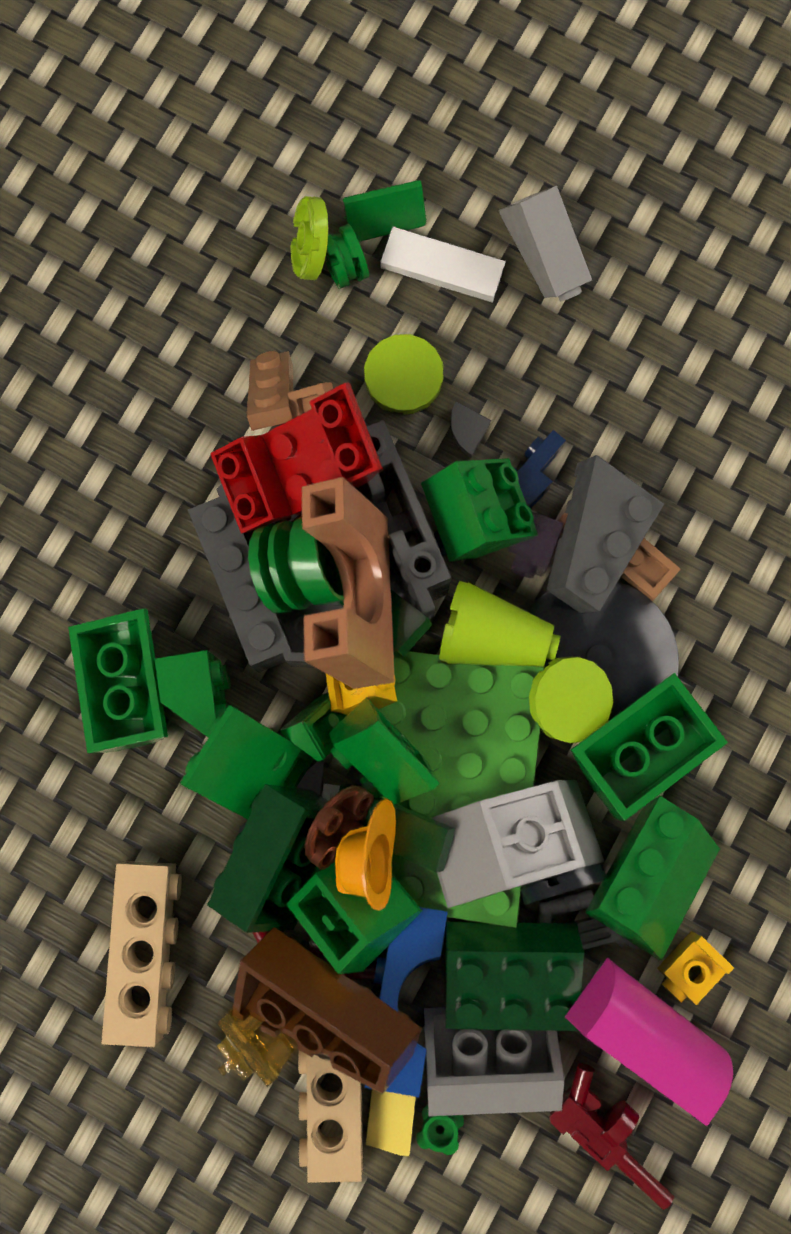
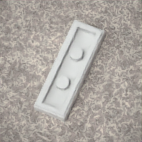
M393 227L381 259V268L493 303L506 261Z

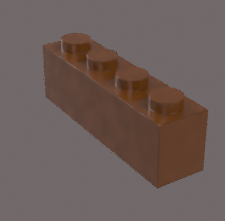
M274 927L240 960L232 1015L238 1019L245 1021L251 1016L263 1022L261 1024V1031L275 1038L281 1032L294 1038L297 1041L298 1050L311 1057L323 1053L330 1057V1063L334 1069L381 1094H384L413 1056L422 1028L416 1025L405 1013L396 1011L381 1001L367 987L358 985L344 974H338L330 962L323 961L304 948L297 939L285 935Z

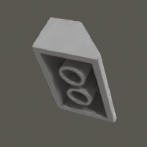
M445 1007L424 1008L429 1116L562 1111L564 1075L557 1031L446 1029Z

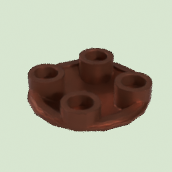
M353 785L337 793L320 810L309 829L305 842V855L314 865L320 869L328 868L335 860L336 850L342 838L351 830L365 827L363 823L368 810L373 804V794L363 787Z

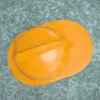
M385 798L379 801L373 810L368 826L351 830L342 838L335 856L336 887L338 891L343 894L366 897L372 909L381 911L386 906L392 885L391 861L396 832V813L394 805L389 799Z

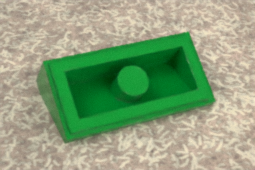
M421 180L348 196L343 199L346 224H350L359 242L390 235L393 227L407 231L426 225Z
M326 692L313 700L288 722L280 732L285 738L319 762L326 758L334 747L329 732L347 715L331 711L329 693Z

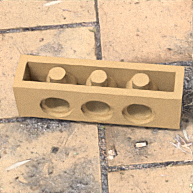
M133 861L116 864L102 1044L155 1047L163 1039V1035L170 1032L172 1008L166 1007L167 989L173 988L175 963L169 962L170 944H176L179 927L178 918H172L173 901L179 900L182 887L181 874H176V864ZM143 896L152 898L157 905V913L153 919L143 917L139 911V901ZM138 941H146L152 946L154 955L151 962H142L136 956L135 947ZM134 986H142L149 992V1006L142 1007L133 1001L132 989Z
M299 1051V1074H307V1092H300L299 1120H307V1138H300L299 1166L307 1167V1183L362 1182V1083L334 1069L330 1063V1057L323 1053L311 1057ZM325 1073H333L341 1079L343 1085L337 1091L328 1092L320 1086L319 1077ZM329 1119L335 1120L341 1125L343 1132L337 1137H327L321 1132L319 1128L320 1123Z

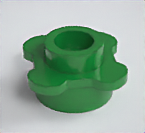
M426 1105L422 1109L424 1121L422 1130L416 1135L417 1144L422 1149L430 1148L436 1152H443L445 1155L454 1154L459 1148L457 1141L458 1130L464 1125L463 1115L429 1116L428 1105ZM437 1126H443L444 1131L442 1133H438L436 1131Z

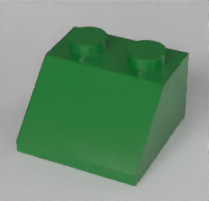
M367 697L329 732L332 744L334 745L330 750L333 756L346 769L353 765L363 775L360 779L363 786L376 799L383 795L395 805L431 791L440 784L424 755Z

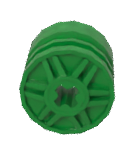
M302 516L294 522L284 520L275 525L267 524L254 530L249 541L248 560L250 575L256 593L264 606L270 611L282 614L291 612L294 609H306L311 604L322 606L344 601L342 581L336 562L330 551L321 542L302 529Z

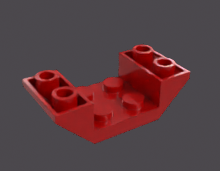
M343 383L309 401L311 410L262 435L240 437L210 453L241 534L302 513L303 486L343 477L356 488L369 482L383 469L350 383Z

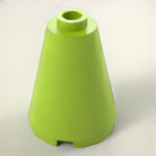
M459 581L450 607L452 611L449 622L445 625L439 656L440 661L448 664L544 667L546 659H555L561 637L553 634L555 625L470 582Z

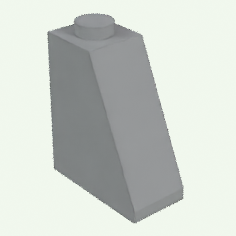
M554 186L534 193L500 209L501 218L544 298L558 297L561 302L582 293L580 286L591 281L592 278L558 187Z

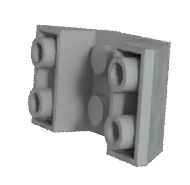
M577 780L553 781L481 800L432 818L456 828L444 871L437 872L447 908L604 862Z

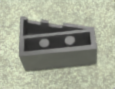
M595 455L577 463L574 474L577 478L572 498L568 501L565 514L568 515L562 538L558 541L547 586V591L579 613L598 612L601 610L664 503L598 455Z

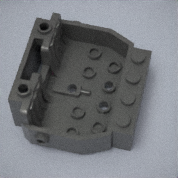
M384 420L367 426V429L383 468L379 473L386 471L403 513L392 517L385 501V489L379 473L369 482L356 487V489L388 517L391 590L433 623L435 614L433 601L448 595L451 575ZM221 484L216 489L219 495L218 498L188 509V512L250 666L258 673L284 662H287L291 667L316 668L305 662L304 616L343 609V607L337 602L322 606L311 604L306 609H294L291 612L280 614L273 613L264 606L256 593L250 575L248 560L249 541L254 530L241 534ZM411 532L417 543L413 547H409L405 537L406 534ZM423 558L428 572H417L414 568L416 560Z

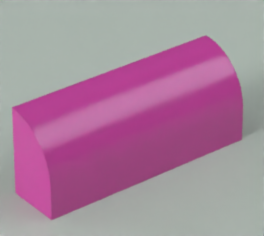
M607 958L568 1011L565 1018L586 1038L704 1125L708 1126L727 1098L732 1085L733 1064L730 1055L716 1041Z

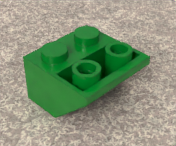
M509 458L456 461L421 482L450 562L478 558L538 536L533 522L532 511L526 504L518 483V474Z
M207 650L155 658L160 702L209 738L213 722L228 708L224 691L231 688L227 665H222L220 659Z
M335 862L328 868L315 873L286 904L338 974L363 972L422 912L421 908L393 874L389 900L381 911L372 909L366 897L339 892L336 887Z

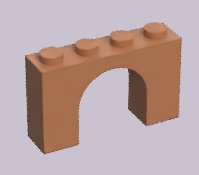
M343 477L303 486L302 529L321 542L332 554L340 573L344 594L343 609L304 616L305 662L353 689L394 683L388 517Z

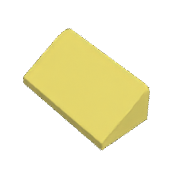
M372 1089L366 1145L397 1155L409 1156L416 1097L386 1091L384 1094H381Z

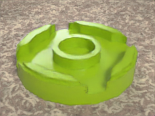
M305 196L297 205L293 219L294 227H298L297 238L292 237L291 263L293 272L297 277H301L300 279L316 280L321 274L325 262L328 243V213L325 202L321 197Z
M411 334L393 335L380 341L369 352L364 365L365 387L371 399L383 410L391 413L394 411L403 414H415L428 408L438 397L444 378L443 362L437 350L425 339Z
M574 656L556 658L548 663L550 665L546 666L543 671H539L533 679L529 693L530 713L534 721L538 723L539 727L548 737L567 743L581 742L609 720L613 706L612 686L606 673L593 661Z

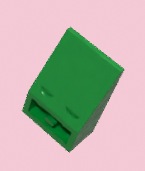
M229 705L226 711L220 714L213 722L210 736L201 751L195 753L189 760L185 770L186 774L180 784L248 819L252 812V803L265 784L296 788L314 758L278 732Z

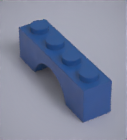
M420 907L422 912L389 944L387 958L378 957L374 984L382 985L380 1000L398 1011L399 993L407 977L420 966L440 960L447 911ZM417 1043L413 1056L387 1088L386 1092L419 1097L426 1049Z

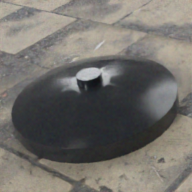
M618 581L598 612L579 613L549 591L541 596L527 611L555 625L553 634L561 636L555 659L570 656L580 657L593 661L606 673L612 686L613 706L609 720L672 673H675L678 677V648L668 620L653 601L627 584ZM546 659L544 667L550 665L548 663L553 660Z

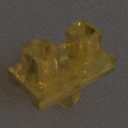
M232 1007L217 1023L230 1039L229 1041L225 1038L216 1046L226 1058L217 1070L224 1076L234 1069L244 1081L253 1073V1069L268 1087L278 1078L282 1066L295 1048L282 1032L276 1038L272 1037L267 1043L263 1044L254 1033L263 1022L251 1016L242 1021L232 1015Z

